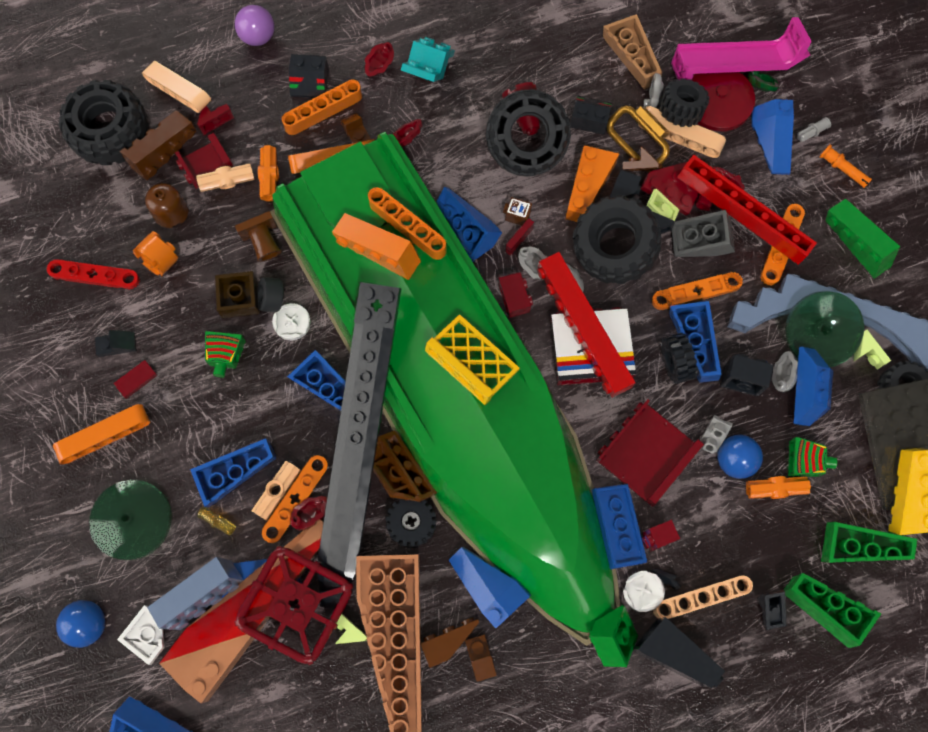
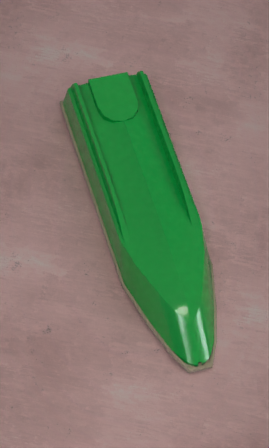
M386 132L378 135L377 140L363 145L360 141L301 171V177L290 184L285 185L282 183L278 185L276 192L272 194L274 210L270 211L349 353L355 325L354 318L360 282L402 289L382 412L392 430L397 432L431 486L437 492L431 499L440 515L486 563L493 567L496 566L501 569L502 573L517 579L531 594L526 601L548 621L585 646L591 644L589 636L595 621L620 606L616 569L610 570L592 495L594 487L577 435L553 398L540 370L393 134L387 135ZM378 187L386 191L440 234L446 241V255L439 260L433 259L411 242L421 262L410 279L407 280L367 257L356 253L354 250L340 246L336 242L337 239L332 231L344 213L409 240L370 208L368 193L372 188ZM376 198V199H374L373 201L378 202V201H381L382 199H381V198ZM390 210L388 213L393 214L396 210ZM408 221L403 223V225L405 226L411 224V222ZM424 233L418 235L420 238L427 236ZM436 245L433 247V249L439 250L442 248L440 245ZM379 300L373 304L376 312L379 308H382ZM459 314L520 368L492 396L486 405L478 400L425 351L426 343L432 337L435 338ZM458 323L454 326V333H466L465 327ZM443 337L439 342L443 346H452V337ZM454 337L455 346H466V338ZM469 338V346H481L480 340ZM455 351V357L459 360H467V352ZM470 351V360H481V351ZM484 351V360H496L495 354L492 351ZM470 364V370L473 373H482V365ZM485 364V373L496 374V364ZM499 365L500 374H508L512 371L508 365ZM485 378L486 384L491 389L497 385V378Z

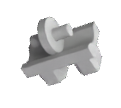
M714 415L700 439L704 444L703 450L712 454L714 452L717 453L733 423L723 421Z

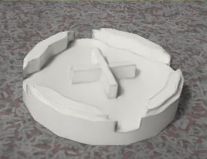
M289 303L284 304L280 311L274 313L272 323L274 330L281 338L293 341L306 335L310 329L311 320L305 308L299 304Z
M640 571L627 579L623 594L626 602L632 609L638 612H648L661 604L664 599L665 588L663 582L656 574Z

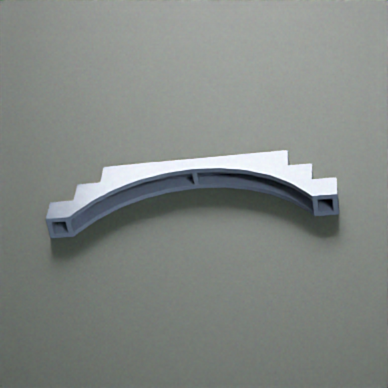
M787 274L784 277L778 292L772 288L763 287L757 295L754 306L746 301H738L733 308L727 326L742 333H747L765 321L786 314L802 312L830 313L850 318L872 328L898 348L910 363L917 362L918 366L923 365L925 367L924 370L928 371V320L912 317L905 312L894 311L888 306L874 304L871 300H862L853 294L839 292L833 287L819 285L815 281L801 279L795 274Z

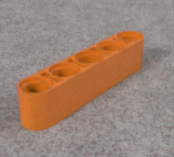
M349 80L286 112L282 116V123L286 133L289 135L298 134L359 102L362 99L360 83L357 80Z
M375 139L362 141V144H368L372 141H375ZM356 143L290 155L288 160L291 173H300Z
M376 187L369 191L370 208L431 258L439 260L446 255V241L440 234L383 189ZM376 198H381V199H382L381 201H378V202L373 201V200L376 199ZM390 210H396L393 214L388 213ZM404 222H411L408 226L403 225ZM421 233L427 235L423 238L418 237V235ZM436 245H440L442 247L439 250L433 249V247Z
M137 404L54 443L53 448L59 463L67 464L148 426L150 420L144 406Z

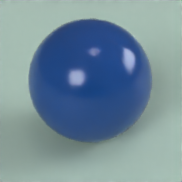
M733 435L723 441L718 449L717 459L724 473L733 478L745 479L753 476L760 469L763 462V453L760 445L753 438L746 435Z
M78 600L68 604L60 612L56 622V631L59 638L66 645L75 648L87 647L100 638L105 629L104 612L97 604L87 600Z

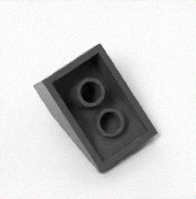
M726 210L674 222L672 236L675 257L719 256L735 252L731 218Z

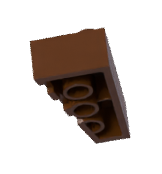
M176 110L159 122L158 128L149 129L143 139L134 140L132 147L128 150L123 148L120 153L131 169L147 181L157 173V170L169 161L175 152L181 149L187 140L194 136L196 130L192 122Z

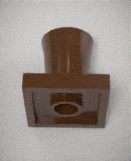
M270 211L235 225L242 241L251 239L257 262H265L281 254L282 251L269 231L277 227Z

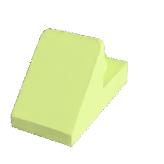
M657 189L653 190L647 206L653 212L675 221L679 209Z
M868 330L857 336L853 361L866 354L870 364L875 366L877 370L891 361Z
M341 614L337 622V628L341 631L343 629L346 631L335 644L367 641L366 634L345 615Z

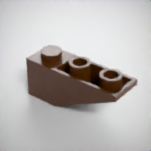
M472 617L462 621L463 626L455 629L453 625L443 629L444 634L438 637L434 633L423 638L424 642L421 643V647L429 668L449 660L478 625L479 620L474 621Z

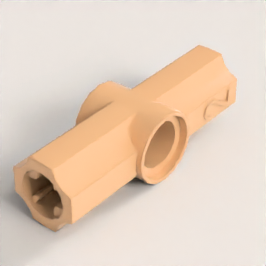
M251 164L232 168L230 166H223L217 168L215 172L196 176L201 192L217 188L230 189L236 186V184L255 180Z
M285 461L273 480L266 485L265 492L252 509V512L267 521L301 470L290 462ZM275 486H280V493L272 495V489Z

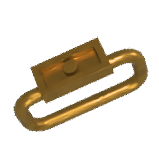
M631 106L620 107L608 120V134L631 158H639V161H641V157L614 130L615 122L624 113L630 114L662 147V154L657 158L662 164L669 156L670 148L664 138L670 132L646 107L640 106L637 111Z

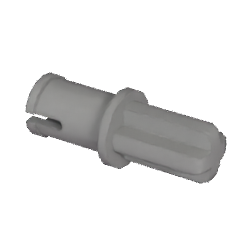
M825 117L816 123L809 124L807 128L797 133V139L800 142H804L813 136L817 137L820 132L831 127V121Z

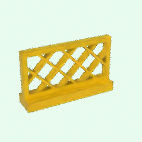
M460 314L435 338L432 337L426 343L425 351L484 405L520 369ZM461 323L465 327L466 333H454V326ZM443 337H452V346H443L439 340ZM454 337L466 338V346H455ZM469 338L479 339L481 346H469ZM455 351H466L467 360H459L455 357ZM470 351H481V360H470ZM484 351H492L495 354L496 360H484ZM470 364H481L482 373H473L470 370ZM485 364H496V374L485 373ZM499 365H508L512 371L508 374H500ZM485 378H497V385L491 389L486 384Z

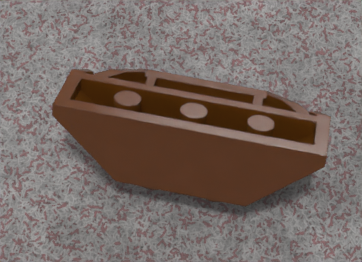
M395 430L378 437L373 471L390 497L421 502L437 494Z

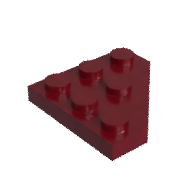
M687 162L650 171L646 175L640 189L650 195L654 189H657L679 209L680 213L685 216L690 214L698 192L677 178Z

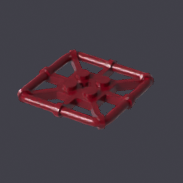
M278 546L270 554L256 581L253 580L252 588L237 613L236 621H234L235 627L238 626L243 633L268 645V648L272 651L275 649L300 663L308 664V666L312 665L320 656L333 629L336 630L337 622L351 597L353 585L344 577L321 566L320 562H314L289 548ZM284 556L310 569L303 584L290 578ZM279 557L284 581L278 592H275L264 586L263 583ZM318 573L342 587L318 593L308 588V585L314 574ZM260 590L275 597L267 611L245 618ZM343 592L329 620L315 613L321 599ZM298 599L300 608H295L294 611H291L289 602ZM268 616L281 622L273 638L246 624ZM313 617L326 624V627L313 651L310 652L305 629ZM286 626L300 633L305 655L278 641Z

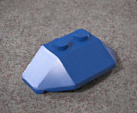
M799 347L794 424L811 426L831 409L833 370L815 349Z

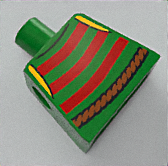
M205 332V361L209 366L214 367L213 376L223 378L225 377L226 368L235 369L237 367L246 342L242 335Z
M799 437L789 441V478L803 476L820 477L826 474V468L836 469L837 458L827 456V447L825 445Z

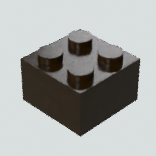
M253 271L215 275L217 312L222 318L260 314L257 298L258 281Z

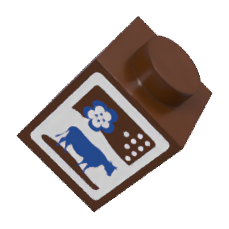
M511 197L510 202L505 204L503 213L506 214L505 221L522 226L529 219L532 203Z

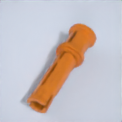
M831 144L819 156V158H824L831 163L832 168H839L863 188L867 184L862 179L868 183L872 180V178H869L845 160L844 154H839L835 151Z

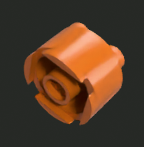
M154 231L148 234L133 249L137 259L141 257L144 261L142 264L156 275L160 274L163 276L178 260V256L174 253L175 247L169 242H163L161 237Z

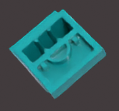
M429 37L414 40L408 62L402 63L401 71L432 82L441 80L444 77L448 59L454 56L455 50L451 49L449 44L442 42L441 44L434 43L435 40Z

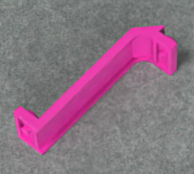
M792 17L785 33L779 39L773 41L678 44L671 65L678 80L681 78L692 80L693 74L788 70L810 56L808 47L811 44V39L799 17Z

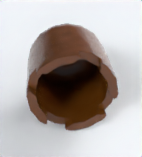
M160 183L151 187L146 193V208L158 225L164 228H173V226L179 223L182 224L186 220L189 209L186 201L175 187L170 184Z

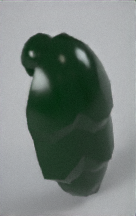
M759 71L748 72V80L755 88L765 92H775L778 90V81L772 76L759 73Z

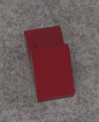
M227 103L217 107L212 112L205 106L200 112L197 124L202 134L205 135L230 121L234 116Z

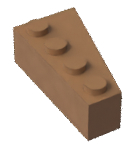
M637 14L603 26V38L643 89L650 87L655 73H659L662 76V71Z

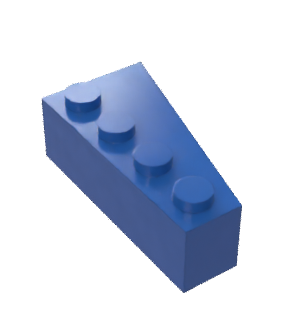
M709 301L670 306L669 315L677 333L683 332L686 334V337L689 338V343L693 346L692 350L695 352L694 357L697 360V378L699 383L718 381L721 377V369Z
M315 350L287 377L341 411L346 380Z
M265 438L190 469L204 507H211L274 461L276 455L270 440Z

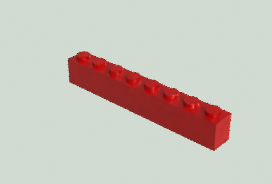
M695 155L690 158L677 177L717 207L726 210L731 217L798 265L817 244L813 239Z
M560 252L539 261L537 273L540 279H544L547 284L546 289L548 293L553 295L556 300L555 305L557 309L565 315L566 325L573 329L576 342L578 344L581 343L584 349L583 354L593 364V371L597 377L601 378L603 382L602 387L606 394H610L613 398L631 389L635 384L633 377Z

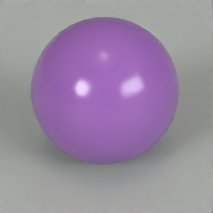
M248 5L237 13L235 30L238 37L244 43L251 46H261L267 43L273 36L274 20L265 8L259 5Z

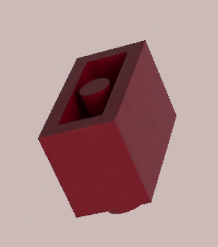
M518 272L499 277L498 286L508 318L530 313L533 301L531 295H527V281L525 278H522L521 273Z
M672 520L648 529L642 533L643 537L641 538L646 549L649 548L650 552L680 539Z

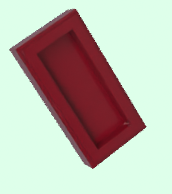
M527 219L507 242L505 249L507 254L511 256L531 233L534 221Z
M144 360L113 384L122 396L127 399L158 375L148 362Z

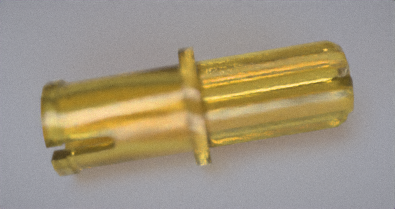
M203 506L197 514L198 518L211 524L212 528L216 527L227 535H232L236 529L234 524L222 518V514H216L207 507Z

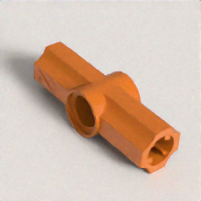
M265 145L260 148V166H258L260 199L266 202L273 201L272 194L276 192L277 181H279L277 149L271 145Z
M778 476L768 478L767 480L746 482V493L749 499L765 497L780 499L792 495L810 494L811 488L808 477L804 476L793 478Z

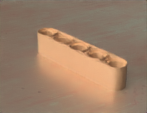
M153 61L142 72V75L149 83L197 113L211 101V98L204 90L156 61Z
M651 106L646 107L670 132L665 139L712 158L720 156L726 142L725 137L699 125H692L691 127L673 125L672 122H668L667 118L662 116L659 109Z
M747 576L734 577L662 600L661 604L653 610V613L657 618L666 617L670 619L746 595L751 592L753 584ZM738 580L744 583L743 591L737 588ZM719 586H722L725 589L726 593L724 597H721L718 594L717 590ZM700 592L706 595L705 603H701L698 599ZM681 598L687 601L688 605L685 610L679 606ZM662 604L668 607V614L666 616L660 613L659 608Z

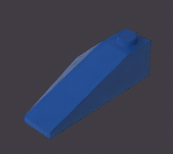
M774 99L754 107L751 113L752 128L757 133L759 145L764 150V157L771 174L790 175L794 121L793 100Z
M444 187L436 202L473 262L494 247L502 231L448 187Z
M461 547L449 559V562L480 611L495 628L531 596L517 579L502 573L501 569L496 566L493 567L484 562L483 558L465 547Z

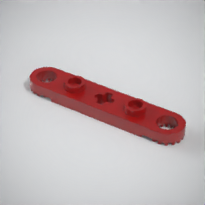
M53 260L47 265V273L54 279L125 289H134L140 282L138 274L130 269L65 260ZM61 265V271L53 273L54 267ZM95 271L97 273V276L95 275L92 278L90 274H93ZM134 276V280L131 283H125L126 277Z

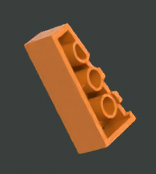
M589 146L583 147L565 219L577 222L579 216L587 210L586 208L595 202L617 163L619 153Z
M344 213L332 231L337 239L336 242L340 246L354 250L356 253L367 257L407 280L410 279L421 262L411 241Z

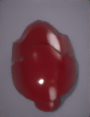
M390 42L374 46L366 56L365 74L368 77L383 74L392 63L394 50Z
M416 119L406 123L393 133L401 147L409 145L419 135L423 126L422 120Z
M327 497L307 498L297 505L290 516L291 526L297 530L313 527L317 521L325 516Z

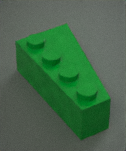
M844 199L828 210L825 221L874 279L891 268L900 248L894 240L847 199Z
M827 522L821 562L915 559L917 539L838 522Z
M804 573L792 577L784 588L785 595L848 648L860 646L882 614L865 607L864 604L858 601L855 602L847 598L845 594L828 588L827 585Z

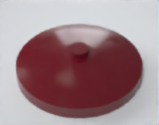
M723 72L693 75L692 81L698 82L699 85L705 87L704 90H707L708 96H710L709 104L702 120L698 122L699 126L708 130L723 132L736 129L747 121L755 106V92L751 83L740 72Z

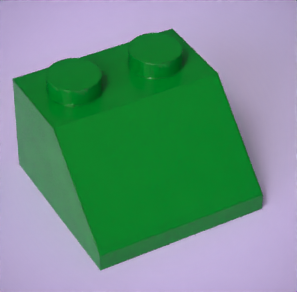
M619 606L595 621L589 637L604 667H627L638 634L625 606Z

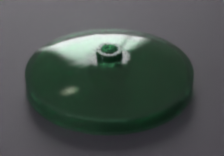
M832 291L811 293L798 301L788 315L785 327L787 344L797 358L799 356V347L815 349L830 367L840 365L853 356L862 342L864 320L861 311L850 298L843 294Z
M141 480L118 482L107 488L92 507L89 519L91 537L96 546L112 558L119 560L141 559L153 553L166 539L172 520L171 508L165 495L150 483Z

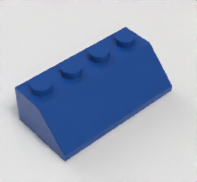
M129 696L113 714L109 732L193 731L183 728L176 721H171L161 715L160 712L152 710L141 701Z

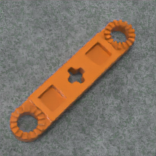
M791 204L785 210L783 219L799 229L805 211L799 204ZM793 209L796 212L798 211L799 217H793L790 211ZM771 246L760 277L764 284L770 286L775 285L780 280L788 260L787 256ZM773 272L776 278L771 280L766 276V273Z
M730 272L659 290L652 297V305L658 310H665L673 305L689 304L735 292L742 286L743 278L736 272ZM734 278L737 281V285H729L728 279ZM695 287H697L698 290H702L699 295L697 292H693ZM657 297H665L667 303L663 305L658 303Z
M319 455L312 456L296 477L262 528V537L265 541L275 543L283 536L290 525V516L293 509L309 497L327 470L328 464L324 457ZM317 459L323 464L319 471H315L312 468L313 461ZM296 493H298V499H300V501L298 503L294 502L293 504H291L290 502L292 499L290 498V495H296ZM275 527L278 534L275 538L267 537L266 531L268 528Z

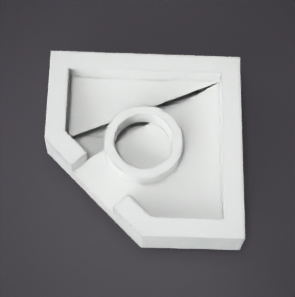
M144 605L117 640L148 665H152L165 648L163 629L158 628L147 609L148 606Z

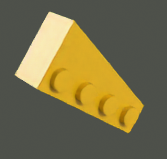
M902 449L897 476H899L898 484L894 490V494H896L895 503L891 509V514L893 515L892 522L889 524L888 531L898 535L928 533V449Z

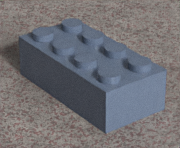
M215 557L148 606L147 609L159 629L181 630L189 624L188 621L193 617L197 618L204 614L208 606L219 603L222 600V596L227 592L235 591L239 587L238 584L244 580L231 560Z

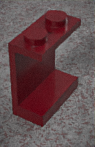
M214 133L208 135L210 144L183 158L178 151L175 152L178 157L176 163L180 170L185 169L186 174L184 176L189 184L193 183L196 189L199 188L197 175L215 172L217 168L223 166L233 167Z

